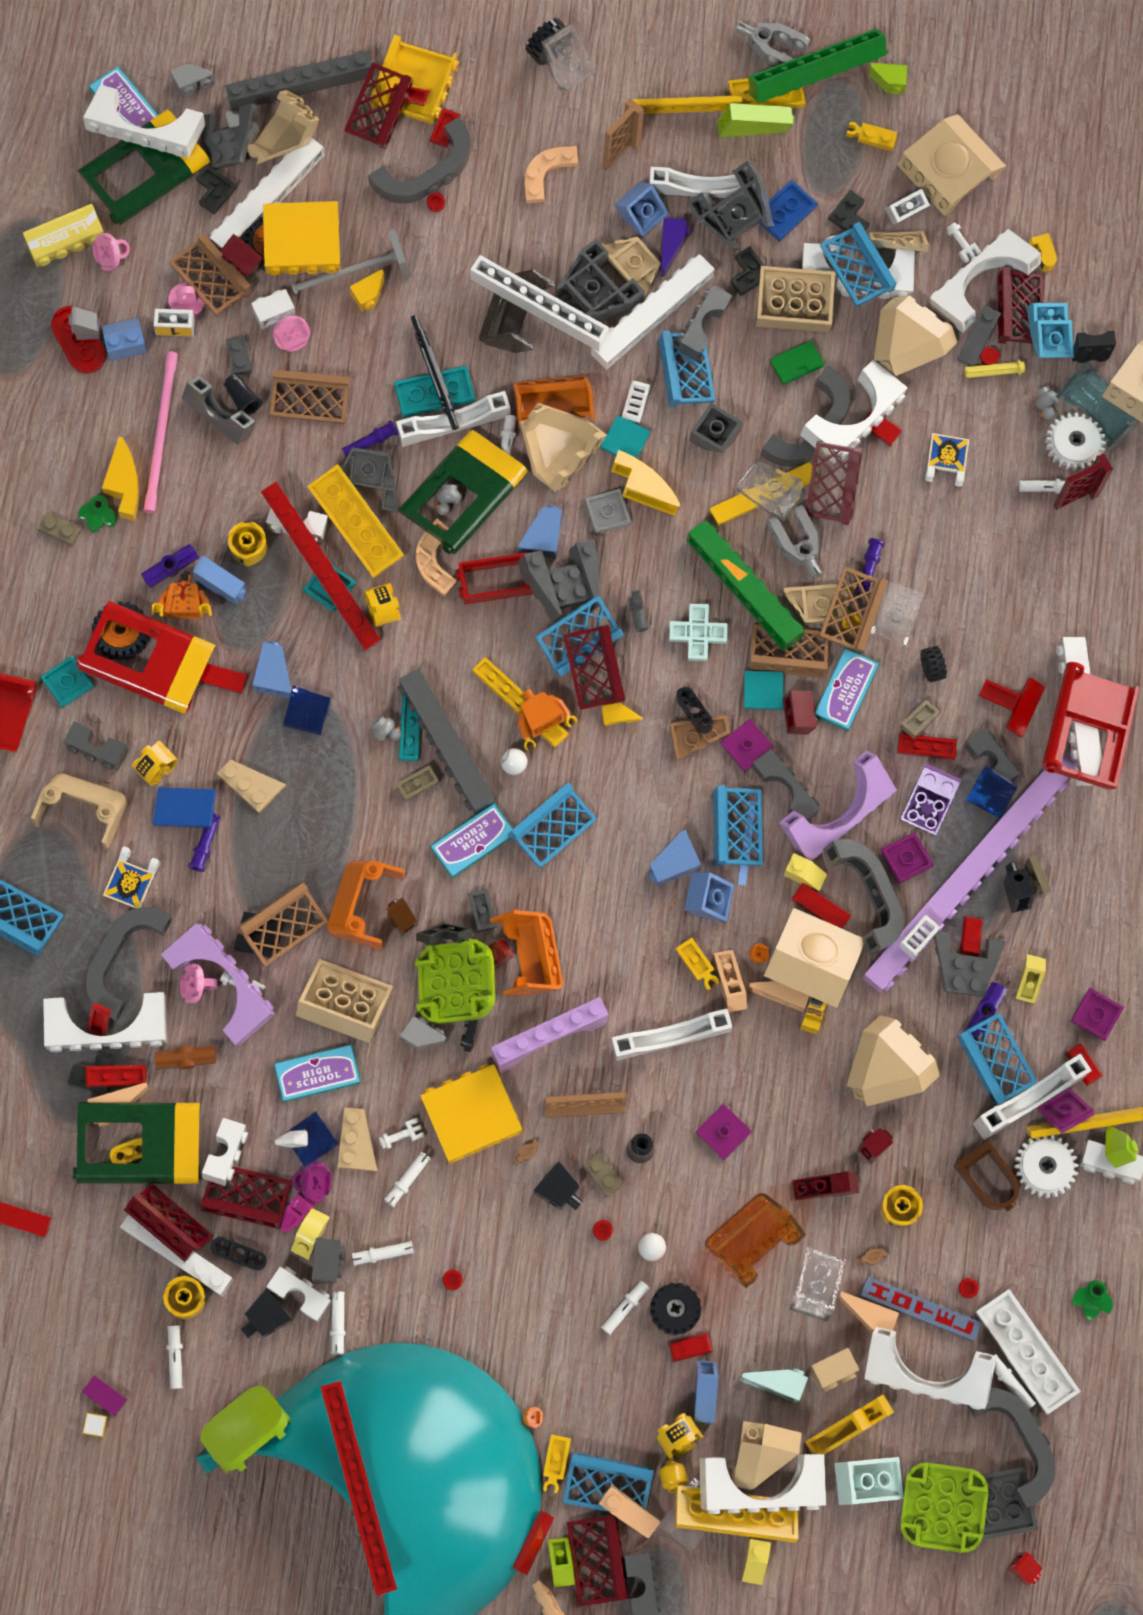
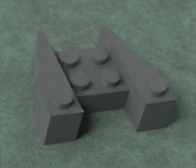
M746 161L732 171L741 188L715 205L709 193L701 192L687 202L695 217L733 250L742 249L736 239L760 222H763L766 228L774 227L764 180L752 161Z
M596 238L581 250L565 277L562 278L556 287L555 297L560 298L567 292L586 312V315L601 322L630 312L637 304L643 302L645 291L633 278L618 289L599 268L607 262L608 250Z
M594 540L576 543L569 550L573 565L548 570L542 551L524 554L517 561L524 582L530 586L534 592L533 595L536 599H539L545 608L544 611L552 622L562 615L561 609L583 605L599 595V555ZM597 602L591 605L589 613H592L599 607Z

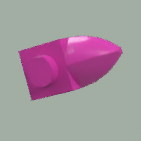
M301 1193L295 1195L283 1214L282 1232L290 1231L297 1227L315 1206L314 1203L307 1201Z

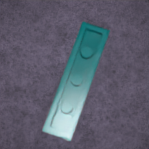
M405 695L402 697L399 761L418 762L420 727L416 721L418 716L415 712L411 713L407 706L409 701Z

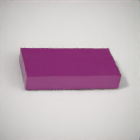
M95 1375L82 1391V1393L113 1416L118 1414L128 1400Z

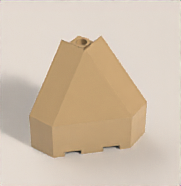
M288 90L279 92L277 99L281 102L276 114L253 144L248 145V155L258 159L256 165L308 146L319 122L318 117L312 116L313 111L309 106L303 105L305 101Z
M910 295L893 297L880 311L874 361H878L889 373H894L897 376L946 355L957 343L953 327L949 323H943L936 318L937 315L925 306L922 308L915 303V299Z
M540 403L535 405L527 419L520 421L533 475L555 492L564 488L569 483V477L581 470L586 464L588 456L590 454L594 455L599 450L607 436L586 418Z
M880 1015L862 1032L846 1086L853 1088L855 1099L865 1101L866 1107L921 1093L939 1077L936 1059L931 1054L927 1056L920 1049L921 1044L911 1034L907 1035L900 1028L901 1024L897 1019Z
M743 1421L736 1467L732 1468L731 1480L738 1489L751 1491L799 1454L802 1433L768 1424Z

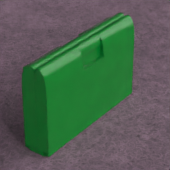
M811 340L775 356L769 361L782 385L824 367V362Z

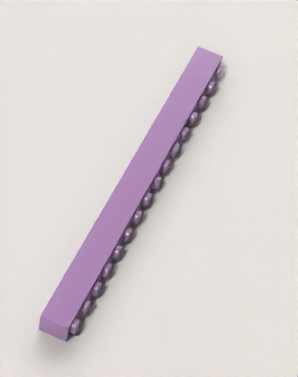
M1064 750L1062 765L1073 769L1074 764L1070 759V753ZM1044 770L907 925L897 941L891 944L870 967L862 979L880 994L883 990L888 991L895 983L892 980L897 975L901 977L907 970L905 965L909 961L913 963L920 955L919 953L914 959L899 948L902 940L925 915L941 927L939 930L941 931L945 926L943 922L947 918L950 920L957 913L955 908L959 904L963 906L970 898L968 893L979 888L982 884L980 881L984 875L988 877L995 868L992 866L996 861L1000 863L1007 855L1005 851L1009 847L1013 849L1019 842L1018 836L1021 833L1025 835L1032 827L1030 825L1032 820L1037 821L1044 813L1042 809L1046 805L1050 807L1055 801L1054 795L1058 791L1060 793L1064 791L1068 786L1066 782L1070 777L1049 773ZM925 923L922 925L930 933L932 932V929L929 928ZM918 929L917 932L926 938L927 936ZM912 936L917 943H922L915 936ZM932 939L926 944L924 948H926L930 944ZM907 942V944H909L914 950H916V948L913 945Z

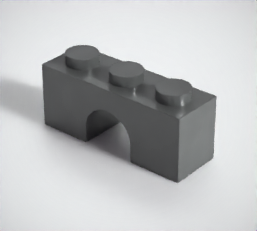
M74 721L63 741L67 750L76 755L77 753L85 755L84 758L88 761L95 762L96 760L102 763L101 765L108 770H119L129 751L127 745L109 737L102 747H93L90 745L94 735L92 729Z
M983 728L967 739L963 746L974 761L982 756L990 757L994 761L995 767L988 772L987 778L996 790L999 791L1017 779L1019 769L1014 762H1010L1007 758L1005 749L1001 746L999 747L995 742L994 735Z
M649 1553L624 1556L626 1578L638 1577L643 1581L645 1587L640 1597L630 1599L631 1614L658 1615V1612H661L660 1599L655 1597V1591H658L657 1578L652 1576V1570L655 1569L654 1557H650Z

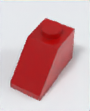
M1027 1551L1020 1552L1007 1568L1025 1585L1035 1584L1042 1576L1040 1574L1042 1567Z

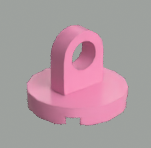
M102 233L95 237L93 254L96 262L100 263L101 268L105 271L116 269L120 259L127 257L129 254V244L125 240H115L109 233ZM119 244L122 246V252H121V253H120L119 246H118Z
M186 282L176 285L168 296L170 309L193 310L194 317L199 316L206 306L197 296L194 288Z
M288 316L277 322L273 328L272 335L279 349L293 352L307 344L310 337V329L304 319L298 316Z
M188 964L183 971L186 972L180 979V992L182 998L186 999V1003H197L202 996L203 990L218 989V980L204 978L200 965Z

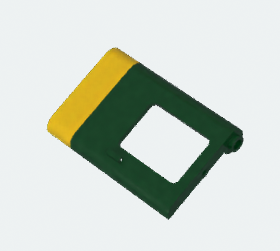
M166 109L140 128H160L171 124L177 119ZM121 140L81 167L77 172L111 213L109 217L112 222L122 225L202 170L206 165H209L210 160L197 143L189 158ZM137 151L155 172V175L119 200L113 201L95 180V177L130 152Z
M470 430L397 511L439 540L443 545L442 549L446 553L456 554L528 474V471L519 461L474 430ZM452 477L477 494L478 497L447 531H443L421 516L418 511L443 483Z
M79 1102L77 1115V1167L73 1168V1179H77V1183L199 1184L200 1103ZM88 1123H140L142 1125V1161L140 1163H87L85 1160L86 1125Z

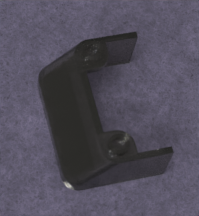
M535 269L514 273L542 290L555 287L556 284ZM494 293L479 335V340L486 345L512 353L533 350L534 346L527 342L523 336L519 335L527 311Z

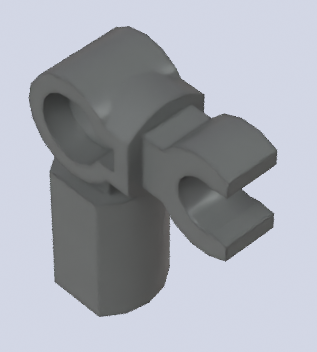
M634 590L631 591V597H628L629 607L633 611L632 617L636 632H644L648 630L645 612L642 610L643 601L639 594L640 591Z

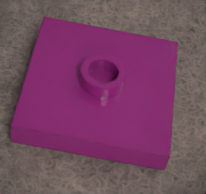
M751 719L720 742L744 773L752 767L754 761L770 749L772 751L775 749Z
M915 832L880 850L899 884L934 867L933 862Z
M1089 988L1070 1022L1105 1042L1124 1006Z
M1070 1088L1037 1107L1038 1112L1061 1134L1094 1115V1110Z
M723 1104L695 1133L722 1160H725L752 1131Z

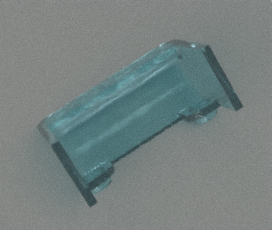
M1088 369L1075 374L1056 397L1058 399L1065 397L1064 400L1068 405L1083 408L1105 429L1104 434L1106 435L1105 439L1109 442L1108 446L1118 445L1141 422L1102 397L1109 384L1095 371Z

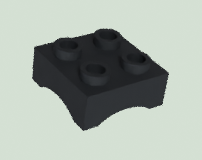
M1107 331L1101 335H1089L1084 332L1077 333L1075 344L1073 345L1074 357L1072 362L1086 363L1092 360L1097 362L1108 360L1116 346L1115 331Z

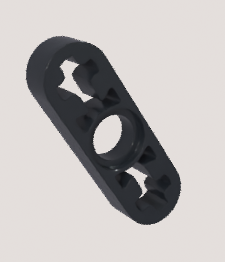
M689 687L678 689L676 693L677 703L699 733H709L713 728V719L696 694ZM696 707L700 711L698 713H691L689 710Z
M217 1237L211 1242V1251L218 1257L255 1271H261L267 1265V1258L262 1252L222 1237ZM223 1242V1246L226 1248H230V1245H233L230 1249L229 1257L225 1256L228 1253L225 1250L217 1252L215 1244ZM238 1248L243 1249L245 1252L244 1257L240 1260H236L233 1257V1252ZM248 1252H252L250 1256L255 1259L261 1256L263 1264H258L256 1267L254 1266L255 1263L251 1260H248V1264L244 1263L248 1258Z

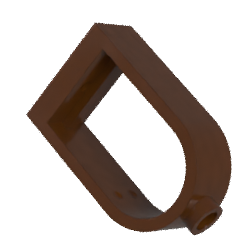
M988 1140L954 1165V1168L985 1207L991 1210H1002L1005 1208L1008 1212L1017 1205L1014 1201L1019 1193L1018 1180ZM988 1154L1011 1185L1012 1194L1005 1203L990 1201L967 1172L968 1168Z

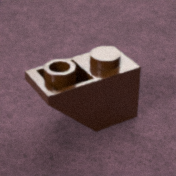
M403 897L399 900L394 899L388 904L386 909L387 918L401 936L417 926V920Z

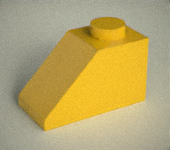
M382 269L350 286V295L361 312L371 310L378 304L384 283V272Z

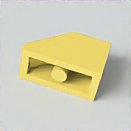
M793 853L784 876L800 884L804 883L811 889L819 892L827 874L812 861Z
M1026 955L1016 999L1035 1004L1046 971V959Z
M754 1539L748 1540L742 1582L763 1585L771 1546L770 1542Z

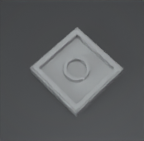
M621 489L584 498L595 535L631 525L632 522L622 497Z

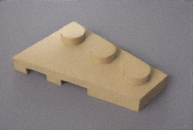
M924 231L868 233L875 248L929 252V244Z
M230 760L217 772V775L259 814L287 787L286 784L233 760Z
M344 1107L337 1167L341 1169L378 1172L364 1109Z

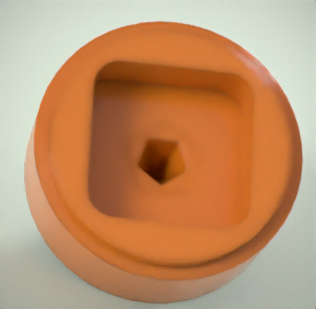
M754 944L749 950V957L754 963H764L769 958V949L765 944Z
M528 1407L522 1414V1421L529 1428H537L543 1421V1413L537 1407Z

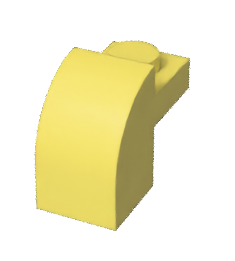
M312 1208L294 1238L295 1241L291 1251L309 1260L315 1248L316 1238L321 1237L330 1217Z

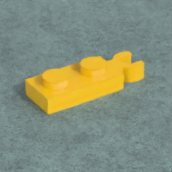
M855 122L849 123V128L854 129V131L847 130V137H859L857 142L893 152L898 132L863 123L862 127H859Z
M690 938L675 949L697 981L704 980V987L707 991L711 990L708 984L709 981H714L716 985H719V979L710 974L714 971V968L693 938Z
M551 1434L543 1476L549 1477L548 1481L544 1483V1492H546L547 1486L552 1484L555 1487L554 1494L558 1493L559 1485L557 1479L563 1480L571 1438Z

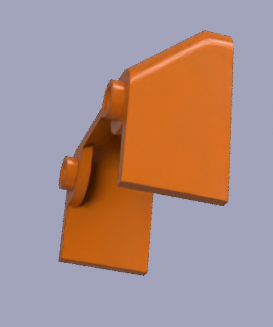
M578 375L528 380L513 384L519 428H521L520 421L528 418L537 403L564 412H573L574 415L583 418L589 415L591 420H595L593 391L587 376Z
M352 861L348 863L345 867L327 924L329 933L337 938L382 950V940L364 935L365 922L362 918L354 916L353 911L364 879L375 881L383 874L404 880V869L377 861Z
M512 910L489 919L490 923L503 924L505 936L515 940L522 974L521 977L514 980L513 988L503 991V995L523 997L552 992L562 988L563 979L552 921L546 913Z

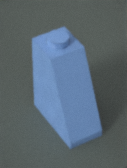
M547 506L541 509L520 541L518 554L542 551L544 557L556 558L562 509H558L556 506Z
M202 555L193 570L196 584L237 605L239 600L242 601L246 595L245 583Z
M274 641L263 642L252 685L253 690L292 699L282 646Z
M686 830L681 831L650 864V871L647 873L650 881L655 882L657 887L700 869L701 863Z
M696 1360L694 1422L708 1425L715 1423L719 1376L717 1362Z

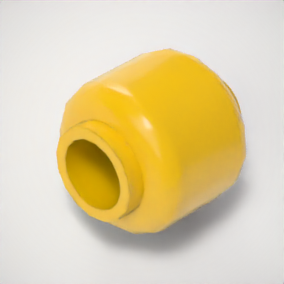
M676 1460L665 1462L664 1466L659 1470L661 1485L669 1493H675L677 1485L685 1486L688 1483L685 1466L681 1463H676Z

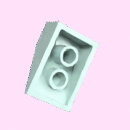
M793 1368V1370L743 1373L739 1377V1381L796 1404L801 1398L808 1377L804 1376L805 1372Z
M899 1457L834 1463L839 1505L904 1499Z

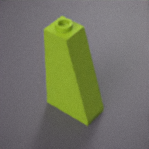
M729 103L717 120L719 137L785 133L794 124V115L792 114L791 107Z

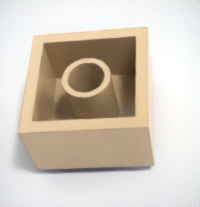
M846 1348L813 1364L808 1368V1371L818 1391L824 1389L827 1392L838 1386L837 1382L842 1380L844 1384L857 1377L855 1373L859 1371V1368L849 1348Z

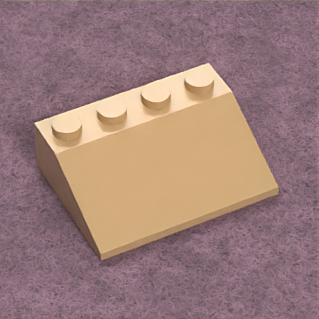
M761 266L755 327L830 333L833 316L835 272Z
M319 959L299 999L296 1016L370 1043L393 986Z

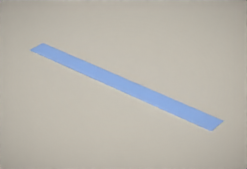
M749 801L748 803L753 806L756 801ZM750 811L746 819L753 825L755 815ZM745 825V832H746V831L749 829V827H748L747 825ZM752 830L745 835L750 842L752 840ZM743 841V853L750 847L745 841ZM750 850L745 854L748 858L750 856ZM740 865L738 885L746 886L748 866Z

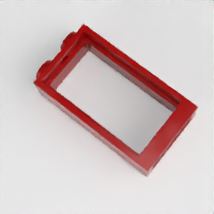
M527 553L459 562L455 573L457 581H461V587L458 588L460 599H464V605L532 595V589L529 585H526L523 578V587L468 595L465 579L466 572L518 565L517 561Z

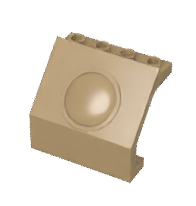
M958 114L939 122L905 150L903 157L897 163L900 169L919 189L923 190L925 196L944 216H948L960 200L986 178L989 177L991 180H995L1006 167Z
M1143 340L1135 347L1102 395L1103 398L1142 423Z
M793 908L764 976L837 1008L865 943L860 936Z

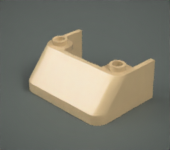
M64 773L55 775L41 791L31 816L36 827L40 826L48 804L58 803L62 795L97 806V818L100 822L108 824L101 843L104 849L109 851L127 805L125 796L120 792Z

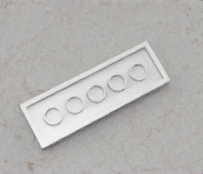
M1010 1289L975 1312L1046 1415L1081 1392Z

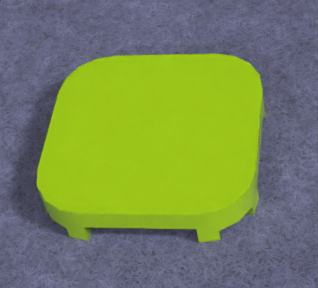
M468 939V941H462L461 943L425 946L426 948L415 960V966L418 967L419 1004H416V1007L422 1017L434 1024L471 1021L486 1017L493 1009L495 1003L494 958L488 945L476 939Z
M255 1386L242 1393L215 1415L202 1429L200 1440L223 1472L228 1474L229 1471L235 1469L241 1472L247 1468L243 1462L275 1435L280 1440L286 1435L284 1429L291 1420L267 1388Z
M929 1462L914 1466L906 1477L900 1522L901 1531L905 1539L919 1547L959 1553L970 1552L976 1549L982 1542L989 1493L988 1484L984 1476L973 1469Z

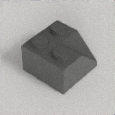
M710 403L692 429L689 441L704 450L723 453L732 445L740 433L743 422Z
M316 1238L312 1281L314 1284L337 1283L338 1278H342L343 1266H340V1262L345 1259V1246L342 1245L341 1240Z

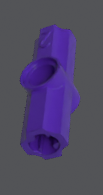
M188 544L174 554L164 556L161 562L141 573V576L149 588H152L168 577L176 576L181 569L198 560L199 556L191 544ZM169 563L174 564V567L171 569L165 568Z
M991 982L965 1031L995 1014L1007 991L1003 985ZM981 1008H988L990 1015L982 1014ZM978 1029L971 1032L973 1038L977 1041L980 1040L984 1031Z

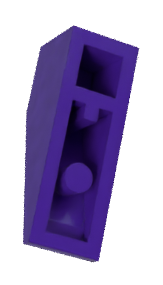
M664 218L660 277L666 275L683 247L685 237H689V226H686V219Z

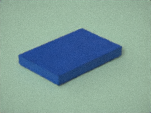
M791 180L769 200L774 227L766 228L763 222L759 224L780 242L818 206V203Z
M158 787L153 825L211 828L216 790Z

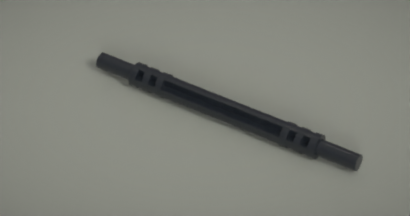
M413 315L411 316V321L415 329L417 343L443 412L447 415L452 430H456L459 428V425L454 415L455 409L426 332L422 329L418 316Z

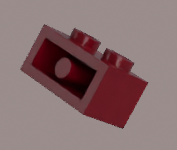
M233 234L220 250L223 254L222 258L229 264L233 262L237 266L236 270L244 277L246 274L252 276L265 260L264 257L236 234Z
M790 691L783 697L787 734H810L817 726V718L814 713L815 702L812 698V692Z
M873 1128L862 1139L863 1142L858 1147V1150L871 1164L894 1143L891 1140L893 1137L886 1129L882 1130L879 1128L875 1131Z

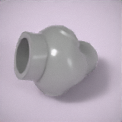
M1044 387L1035 393L1037 397L1035 404L1038 409L1042 410L1040 417L1050 420L1055 415L1054 409L1050 406L1058 403L1059 397L1055 391H1050L1049 387Z
M442 485V490L437 494L440 504L435 506L440 515L444 516L450 512V506L447 503L459 505L462 497L460 492L457 491V485Z
M380 715L371 723V727L374 729V737L378 740L385 741V737L388 734L390 739L394 741L400 740L401 726L394 727L395 723L392 719L384 718Z

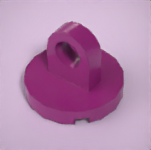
M310 1163L305 1171H297L293 1175V1187L297 1191H302L303 1196L309 1202L320 1203L324 1200V1196L330 1192L332 1184L331 1173L327 1171V1165L324 1163Z

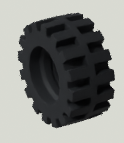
M938 646L922 649L920 660L927 681L932 683L946 679L947 670L941 649Z

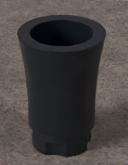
M238 374L231 375L225 380L223 385L238 411L242 410L249 416L261 407L262 399L250 389Z
M643 1133L635 1135L627 1144L628 1157L636 1163L649 1161L654 1154V1145L651 1137ZM638 1144H644L645 1149L638 1148Z

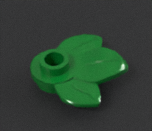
M102 495L92 497L90 502L82 505L78 512V518L86 519L87 526L92 533L99 530L103 523L114 527L116 521L114 510L108 507V500ZM97 501H101L102 506L100 508H96L95 503Z
M1099 1280L1091 1281L1087 1287L1078 1289L1072 1299L1073 1305L1083 1306V1313L1088 1320L1097 1317L1101 1310L1110 1314L1113 1309L1112 1298L1107 1294L1105 1284ZM1094 1287L1099 1289V1294L1093 1293Z

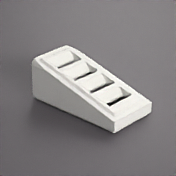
M632 381L622 418L640 424L650 391L649 384ZM632 396L642 398V401L632 398ZM630 403L640 406V408L630 406ZM628 410L638 413V416L629 414L627 412Z
M925 915L902 940L899 948L914 959L941 927ZM924 923L933 930L931 933L922 926ZM918 929L921 932H923L927 937L924 938L920 933H918ZM912 936H915L922 943H917ZM907 942L913 945L916 948V950H914L909 944H907Z
M289 1131L276 1139L275 1144L287 1148L307 1147V1131Z

